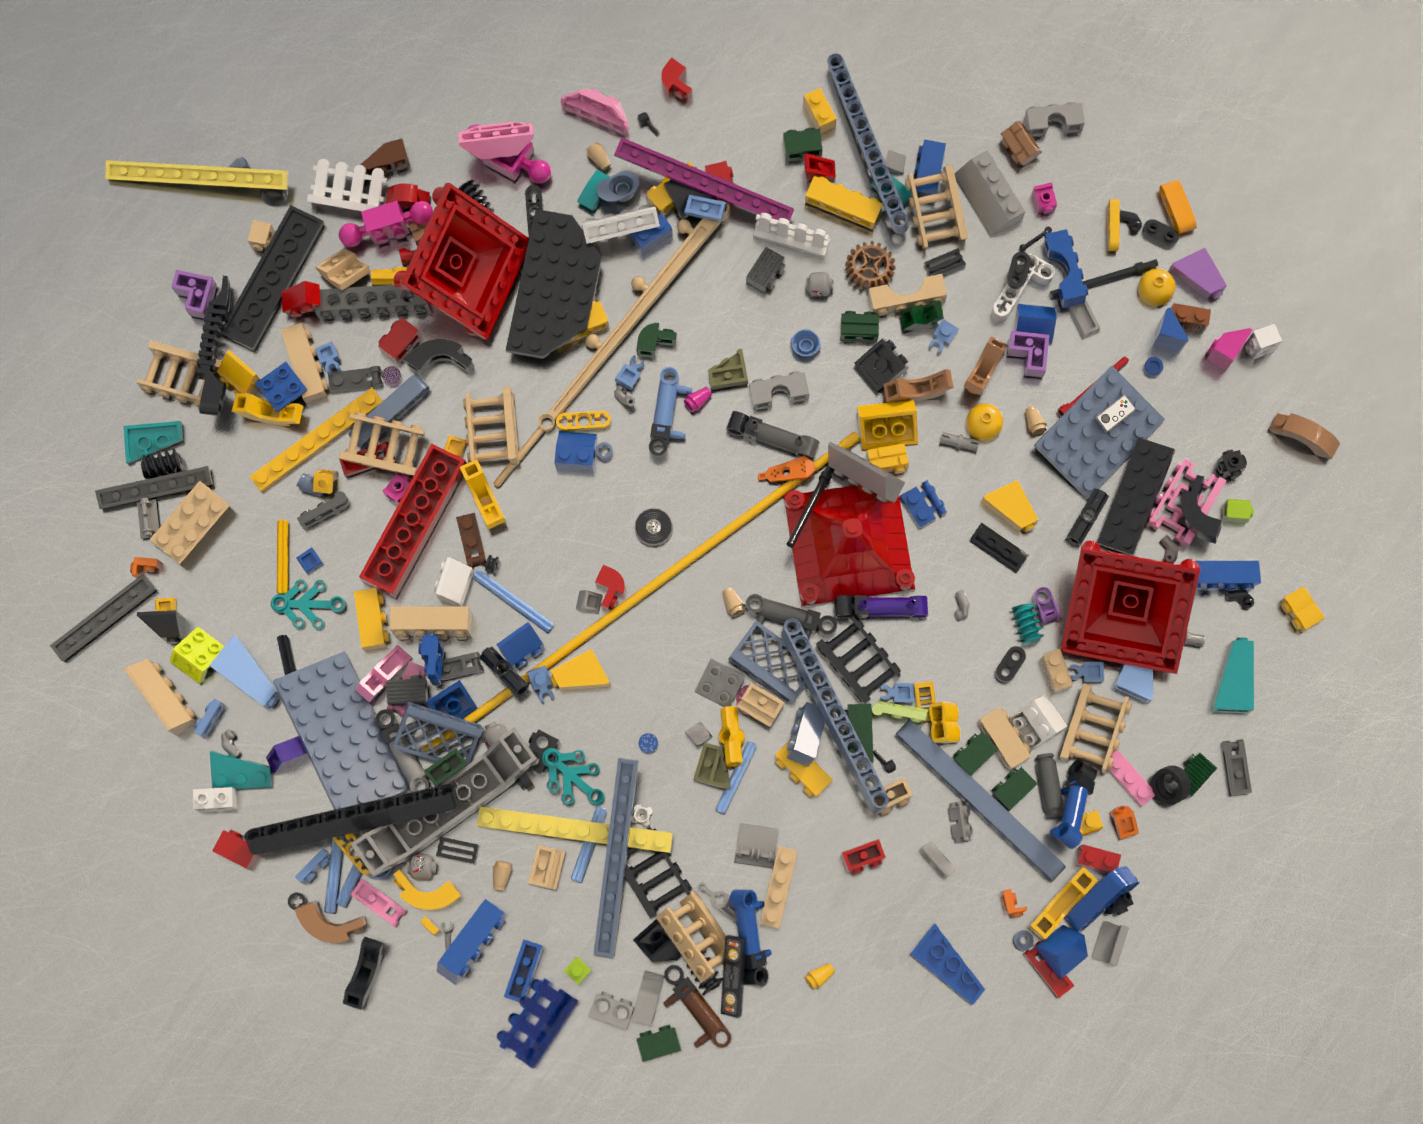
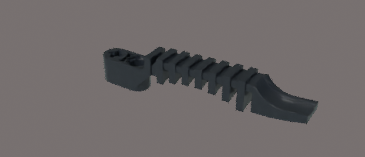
M224 275L219 295L209 302V306L205 310V325L202 328L204 333L201 334V350L198 352L200 359H197L198 368L196 370L198 378L205 380L199 404V413L213 416L221 415L226 394V382L218 381L213 375V372L217 373L218 370L214 365L216 364V359L213 356L216 355V350L213 346L218 344L215 338H220V333L217 329H224L221 321H229L226 313L229 312L231 287L228 276Z

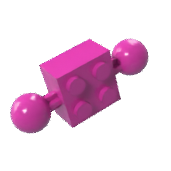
M474 124L468 127V129L482 125ZM529 142L518 155L482 159L485 165L514 181L522 169L528 171L529 178L538 184L545 183L551 176V167L546 161L529 160L534 152L532 142Z
M394 201L361 211L365 225L360 227L353 223L343 225L339 230V240L347 247H355L361 242L362 237L370 236L374 244H384L393 238H403L406 234L410 233L407 223L428 224L433 208L429 203L419 201L412 205L410 211L404 213L399 203Z

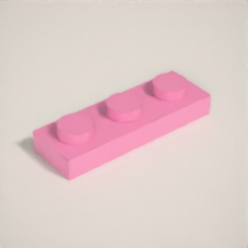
M1117 750L1112 755V758H1114L1112 769L1108 770L1133 799L1143 807L1155 796L1152 787Z

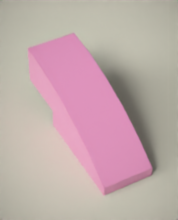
M397 645L372 669L355 690L370 703L386 687V681H390L391 677H395L412 657Z

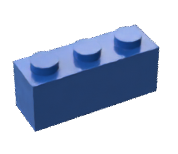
M924 139L923 146L919 145L917 156L921 158L920 163L916 162L914 174H918L917 179L941 174L946 143ZM939 182L917 186L918 198L937 194Z
M523 939L504 994L505 998L525 1004L544 946Z

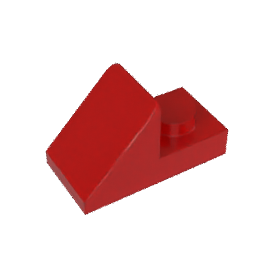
M807 153L804 154L807 181L812 180L814 176L824 177L828 180L836 178L835 160Z

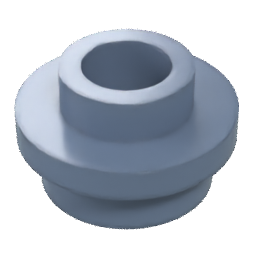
M1021 930L1015 934L1014 944L1018 949L1028 950L1033 946L1034 938L1029 931ZM1021 937L1027 938L1026 944L1021 943Z

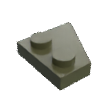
M742 349L737 350V353L730 358L727 357L722 360L720 364L708 369L711 390L748 384Z
M704 742L694 781L727 790L731 789L723 747Z

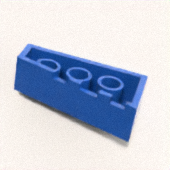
M1196 561L1199 568H1201L1196 590H1235L1237 588L1252 590L1254 586L1261 584L1259 561Z
M484 899L438 961L437 972L456 985L461 977L463 978L468 972L470 964L477 960L481 954L480 950L484 945L487 946L493 937L491 934L494 930H499L504 923V912Z

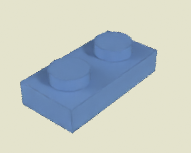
M689 195L685 214L722 222L726 202Z
M215 698L212 702L210 701L205 708V715L195 724L196 730L194 733L205 739L225 705Z
M322 848L295 878L302 884L305 882L309 883L316 876L315 872L319 868H324L330 860L328 858L331 854Z

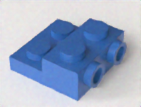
M425 634L422 636V643H419L418 653L421 654L422 660L425 662L424 672L427 673L428 679H430L433 685H441L444 647L436 635Z

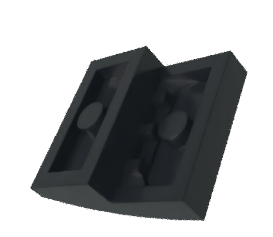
M673 180L664 183V188L673 201V206L681 219L690 216L685 214L689 195L713 199L710 195Z

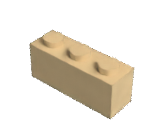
M998 707L980 718L978 723L988 739L998 748L997 753L1010 771L1031 757L1029 754L1031 750L1027 743H1022L1019 736L1021 735L1015 726H1011L1008 721L1010 717L1007 712Z

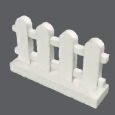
M320 159L317 166H313V170H316L315 185L311 184L310 189L314 191L313 194H308L307 202L358 211L380 206V201L384 202L381 192L383 182L387 183V178H384V171L382 169L375 168L372 171V175H366V168L363 165H357L354 168V172H349L348 165L345 162H338L336 168L332 169L329 168L330 163L327 159ZM329 173L335 174L333 188L327 187ZM347 176L353 177L351 191L345 190ZM365 179L371 180L369 194H363ZM326 192L332 193L331 197H325ZM344 195L350 196L349 201L343 200ZM362 198L368 199V204L361 203Z
M643 205L634 211L627 209L617 215L606 214L600 219H586L584 223H581L586 243L659 227L656 208Z
M767 213L757 214L756 220L758 221L755 225L754 238L822 258L825 257L830 239L824 230L815 229L813 231L801 223L793 225L784 218L776 220L772 219V216Z

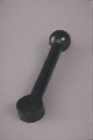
M1047 226L1045 230L1039 235H1037L1035 238H1033L1026 244H1021L1019 247L1020 250L1025 251L1029 245L1043 237L1045 234L1051 233L1052 228Z

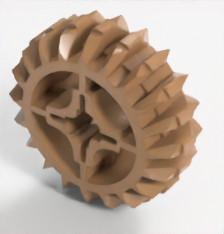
M871 241L870 245L863 242V247L858 244L856 245V250L851 249V255H847L848 261L845 262V267H847L846 274H850L849 281L854 280V286L860 284L861 290L866 286L868 291L871 287L890 283V278L894 276L893 271L896 269V266L893 265L895 259L891 258L892 252L886 253L887 246L881 249V243L874 246V242ZM861 257L863 265L857 270L855 263ZM884 262L886 269L880 275L878 267ZM867 264H870V266H871V265H874V267H873V268H870V267L868 268V267H867Z

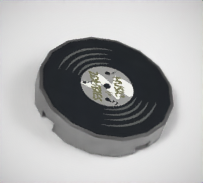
M650 508L644 510L635 521L637 538L648 546L662 545L669 540L672 534L673 524L671 518L661 509Z

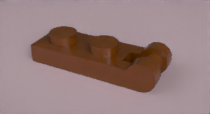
M475 512L456 517L467 566L474 567L475 564H486V556ZM471 553H479V556L472 557Z

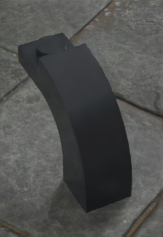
M433 339L423 342L415 347L405 358L406 365L421 376L432 363L438 360H450L469 373L474 369L472 358L463 353L462 345L447 339Z
M1197 475L1195 481L1191 480L1188 491L1183 490L1182 516L1192 533L1205 541L1216 544L1222 528V520L1207 516L1200 510L1198 500L1204 486V476Z
M364 936L355 971L344 993L343 1004L362 1010L379 970L383 956V942Z

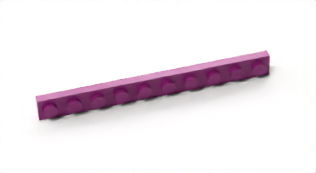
M622 137L614 154L615 157L756 215L767 213L772 216V219L779 220V218H784L790 221L794 211L792 207Z

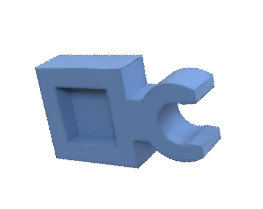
M943 319L933 333V337L937 339L930 342L929 349L933 345H938L937 354L939 355L943 350V344L945 343L949 346L959 328Z
M333 341L315 348L322 367L325 366L329 376H331L330 370L334 367L338 372L341 371L339 364L336 362L340 358Z
M635 355L630 359V366L624 364L615 377V382L629 390L637 382L641 374L638 371L644 366L643 360L638 365L634 363Z
M1084 662L1083 668L1076 664L1069 667L1070 669L1077 670V675L1070 676L1071 680L1083 677L1084 682H1104L1103 662Z
M543 665L527 671L532 689L534 691L539 689L538 699L544 702L542 698L544 693H548L552 699L553 693L547 688L552 682L546 666Z
M894 683V688H890L887 685L880 686V690L888 692L887 696H880V700L886 701L894 698V703H914V683Z

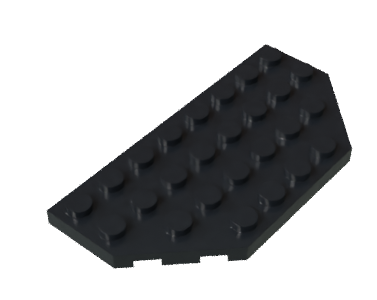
M535 209L506 345V352L545 358L550 352L558 347H562L579 333L582 334L588 330L602 256L592 243H586L584 231L572 215Z

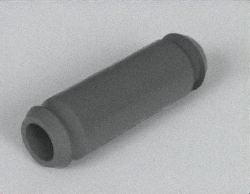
M1053 753L1040 754L1036 757V760H1038L1036 765L1044 810L1047 812L1046 817L1048 819L1062 817L1064 813L1057 765L1053 759L1055 757Z

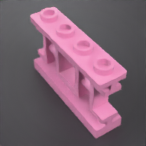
M1187 458L1183 462L1179 461L1174 469L1176 475L1174 478L1170 477L1164 486L1167 490L1164 494L1160 493L1155 502L1158 506L1155 510H1152L1147 526H1152L1155 530L1163 523L1177 531L1178 533L1174 541L1180 542L1179 545L1184 548L1190 545L1195 534L1188 529L1185 536H1182L1185 528L1177 524L1179 518H1183L1182 509L1175 506L1173 502L1180 491H1188L1189 487L1181 483L1176 489L1173 487L1184 468L1187 469L1184 477L1194 481L1197 475L1191 472L1195 464L1188 462L1189 459ZM1214 474L1209 477L1208 481L1204 480L1203 488L1208 489L1211 483L1214 485L1203 505L1200 502L1204 496L1200 495L1198 500L1200 510L1206 515L1227 481L1221 477H1215ZM1168 500L1169 502L1165 508L1173 512L1172 517L1168 519L1161 515L1158 521H1156V516L1165 501Z

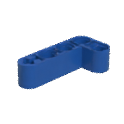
M1127 866L1114 869L1065 918L1077 932H1082L1117 898L1133 890L1140 881Z

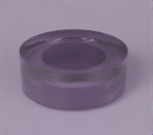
M395 366L386 367L382 372V378L389 386H395L401 381V372Z

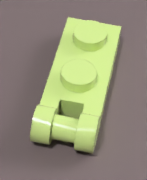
M877 701L872 707V712L875 715L888 713L892 714L893 718L903 719L904 716L911 718V721L914 722L926 721L929 713L927 709L886 701Z

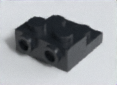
M882 338L854 362L877 392L884 388L883 384L897 379L909 368L907 366L908 360L903 354H897L895 351L897 347L890 339L887 341Z

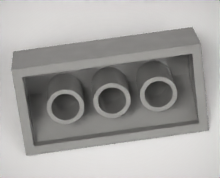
M988 150L969 160L954 173L958 184L990 236L1023 220L1025 210Z
M829 442L828 465L835 469L833 473L842 478L844 476L849 477L848 482L856 486L861 484L863 486L862 490L869 494L876 493V498L885 503L887 500L895 503L905 484L904 481L854 452Z

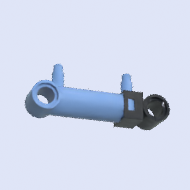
M666 367L660 373L656 407L650 434L651 441L649 443V454L654 460H663L667 456V443H670V438L685 439L686 436L685 433L671 430L677 393L691 394L693 389L678 385L679 374L673 367ZM671 375L674 377V380L668 382L665 380V377ZM655 446H662L664 448L661 452L653 450Z

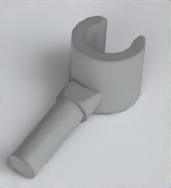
M442 922L441 929L445 936V950H447L450 946V933H452L454 927L450 922V928L445 930L444 922Z

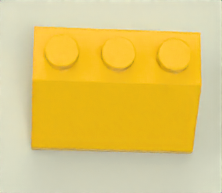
M914 400L857 406L862 450L902 443L905 445L918 444L917 410Z

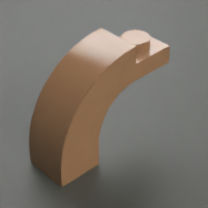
M991 336L963 387L972 394L982 395L1008 345Z
M948 369L924 378L909 380L897 378L883 384L886 402L928 400L944 395L945 391L954 388L951 371Z
M1277 413L1269 428L1272 433L1294 438L1307 445L1316 456L1328 459L1333 458L1340 445L1337 438L1327 429L1293 413H1290L1289 416Z
M316 900L295 909L302 927L310 935L324 942L340 943L348 941L351 938L350 931H352V934L362 931L363 926L367 923L365 916L341 924L329 922L322 916Z

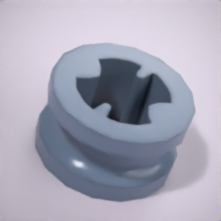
M606 442L598 444L596 447L597 458L602 461L609 460L613 455L611 445ZM604 447H606L609 453H606L605 456H602V453H599V450L601 451Z

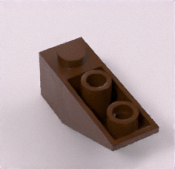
M403 139L384 143L360 165L366 168V175H372V171L375 168H380L384 171V174H387L391 170H402L409 166L410 162Z

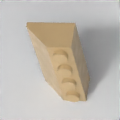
M145 659L126 667L124 671L169 732L178 736L196 723L193 719L195 716L194 712L189 706L185 708L182 703L184 701L183 697L178 691L174 692L172 690V682L167 676L163 677L160 671L162 669L156 661L152 662L149 659Z

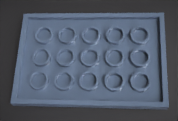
M1110 366L1033 446L1086 499H1089L1094 489H1098L1133 453L1138 438L1147 439L1165 419L1113 366ZM1125 394L1136 410L1105 433L1094 417Z

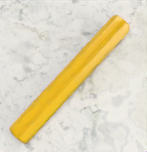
M278 520L276 592L283 595L288 592V521Z

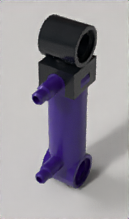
M920 595L911 597L836 596L834 597V613L836 618H849L851 616H854V618H866L867 616L928 617V597Z

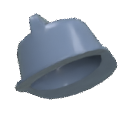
M630 171L619 172L601 181L597 186V194L602 200L607 202L628 201L634 196L635 191L639 187L638 176Z

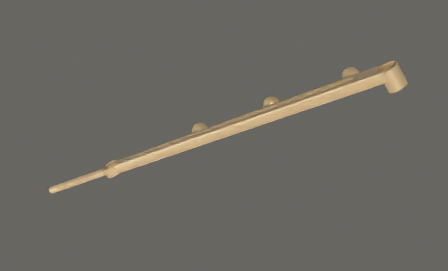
M727 202L722 221L727 220L730 216V206ZM702 218L693 229L688 220L681 219L678 221L677 230L682 234L687 233L689 236L649 286L646 285L643 277L636 276L632 279V288L637 291L642 290L643 294L603 344L595 334H589L586 337L585 344L587 347L598 350L549 412L539 417V427L518 451L519 462L544 432H550L555 428V421L558 415L563 413L721 222ZM545 418L551 419V426L543 427L542 420ZM509 462L494 481V486L500 487L518 464L512 465Z

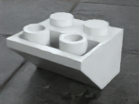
M447 557L446 562H443L441 565V578L436 581L434 587L438 599L455 606H463L474 572L473 569Z
M1046 694L1032 701L1010 717L1009 720L1011 725L1018 729L1021 735L1020 738L1024 743H1027L1031 751L1068 727Z

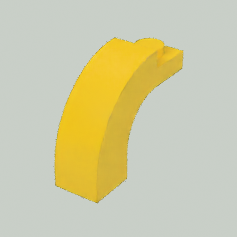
M236 393L232 412L240 416L280 426L299 424L303 406L300 404H289L279 412H276L269 401L258 398L250 393Z
M476 459L461 466L460 469L488 530L506 522L478 460Z
M400 869L393 874L396 878L394 882L400 890L405 889L399 896L415 908L425 911L443 910L462 898L461 894L449 880L435 891L421 892L412 885Z

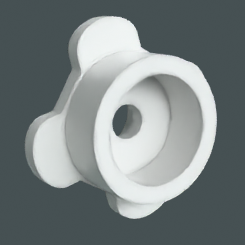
M639 804L636 805L631 821L634 824L641 823L643 826H648L653 810L650 807L645 808Z

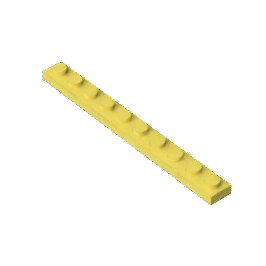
M106 160L105 179L287 190L288 171Z
M487 807L479 808L477 826L602 844L608 843L610 824ZM630 827L628 847L671 853L673 833Z

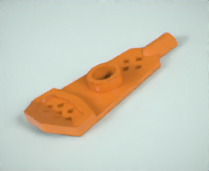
M802 456L768 468L766 472L758 474L759 481L768 479L770 482L809 479L815 473V464L807 457ZM784 471H790L788 475H783Z

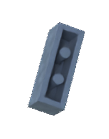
M806 702L796 712L795 718H797V722L792 727L791 734H793V737L789 740L786 750H789L788 759L809 767L816 757L825 721L818 707Z

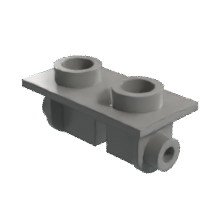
M141 498V501L137 502L141 539L151 538L159 529L156 499L148 500V498Z
M964 801L950 803V807H948L950 821L958 820V824L951 825L953 839H955V842H963V838L966 841H972L973 829L968 819V816H970L969 806Z

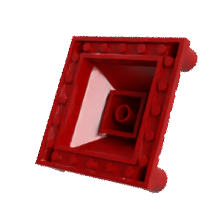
M445 183L444 187H437L433 191L432 199L437 206L431 215V219L424 230V234L418 243L407 270L398 271L394 275V285L397 289L411 291L452 319H455L464 326L467 334L488 339L525 258L529 238L451 183Z
M861 484L822 491L792 548L801 607L834 603V597L836 596L875 597L915 591V575L911 568L899 495L895 503L889 500L885 503L876 498V493L869 494L862 490L863 486ZM792 490L783 496L790 536L814 491L801 493L798 490Z
M1093 540L1084 542L1080 550L1061 652L1177 674L1201 568H1199L1198 563L1193 559H1185L1179 565L1101 550L1100 545Z

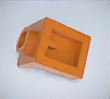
M134 557V562H131L130 573L137 579L141 575L142 568L146 572H154L155 569L161 570L162 562L154 558Z
M1119 806L1110 812L1120 839L1139 834L1135 814L1128 806Z
M1011 889L1001 891L1005 914H1011L1012 918L1023 916V912L1027 911V906L1015 908V905H1017L1015 893H1012Z

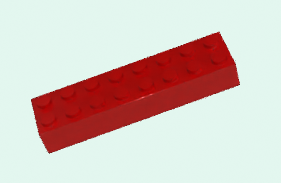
M431 443L359 575L362 582L394 598L397 597L463 475L460 467L467 464L465 459Z

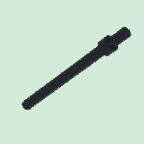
M1155 259L1145 263L1138 262L1132 267L1082 282L1088 288L1134 273L1141 274L1147 269L1157 267L1158 261ZM1058 289L1050 291L1051 298L1059 297Z
M827 465L825 471L821 472L819 482L786 544L789 548L794 547L825 485L832 478L834 469Z

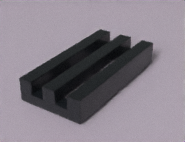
M959 248L924 262L929 276L938 274L944 276L965 267L966 263L963 261ZM955 255L957 256V257H954V258H952V259H949V260H947V261H945V262H942V263H940V264H937V265H935V266H933V267H930L931 265L936 264V263H938V262H941V261H943V260H945V259H948V258L953 257V256H955ZM959 261L958 264L933 274V271Z
M440 837L436 852L437 857L475 864L479 848L478 844ZM447 842L474 848V851L449 847L443 844ZM442 849L472 855V859L444 854Z

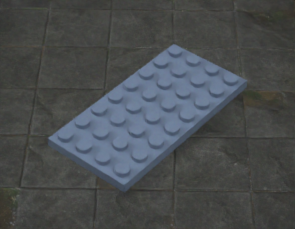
M345 651L273 681L334 810L400 795L410 790L398 763L381 733L383 729L376 724V714L371 704L355 690L360 682Z

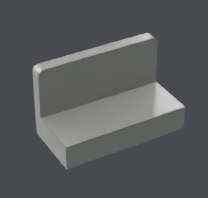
M1103 921L1092 958L1112 966H1117L1129 927Z

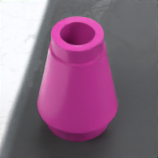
M705 386L687 395L686 399H684L686 408L690 412L698 411L712 396V392Z

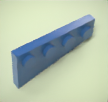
M934 923L910 955L967 1002L974 1005L985 991V988Z

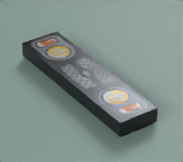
M727 935L725 936L721 1014L739 1018L742 1016L746 938Z

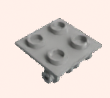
M711 658L695 692L723 707H730L745 680V675Z
M740 823L734 862L773 868L779 829Z

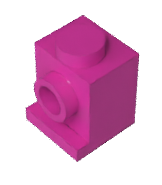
M1052 182L1034 186L1032 196L1037 213L1043 212V214L1053 212L1056 209L1057 201Z
M395 474L382 492L387 498L399 504L411 479L404 474H401V476ZM397 484H401L400 489H395Z

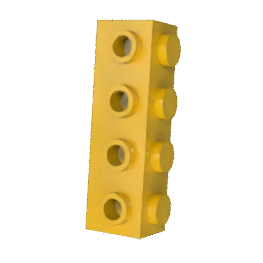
M814 176L805 195L806 203L872 230L883 206L876 198H867L858 191H850L845 186L833 184L824 177L818 178Z

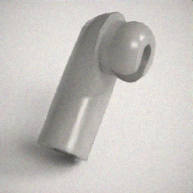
M618 385L616 390H614V395L623 404L633 406L635 399L625 395L626 387Z

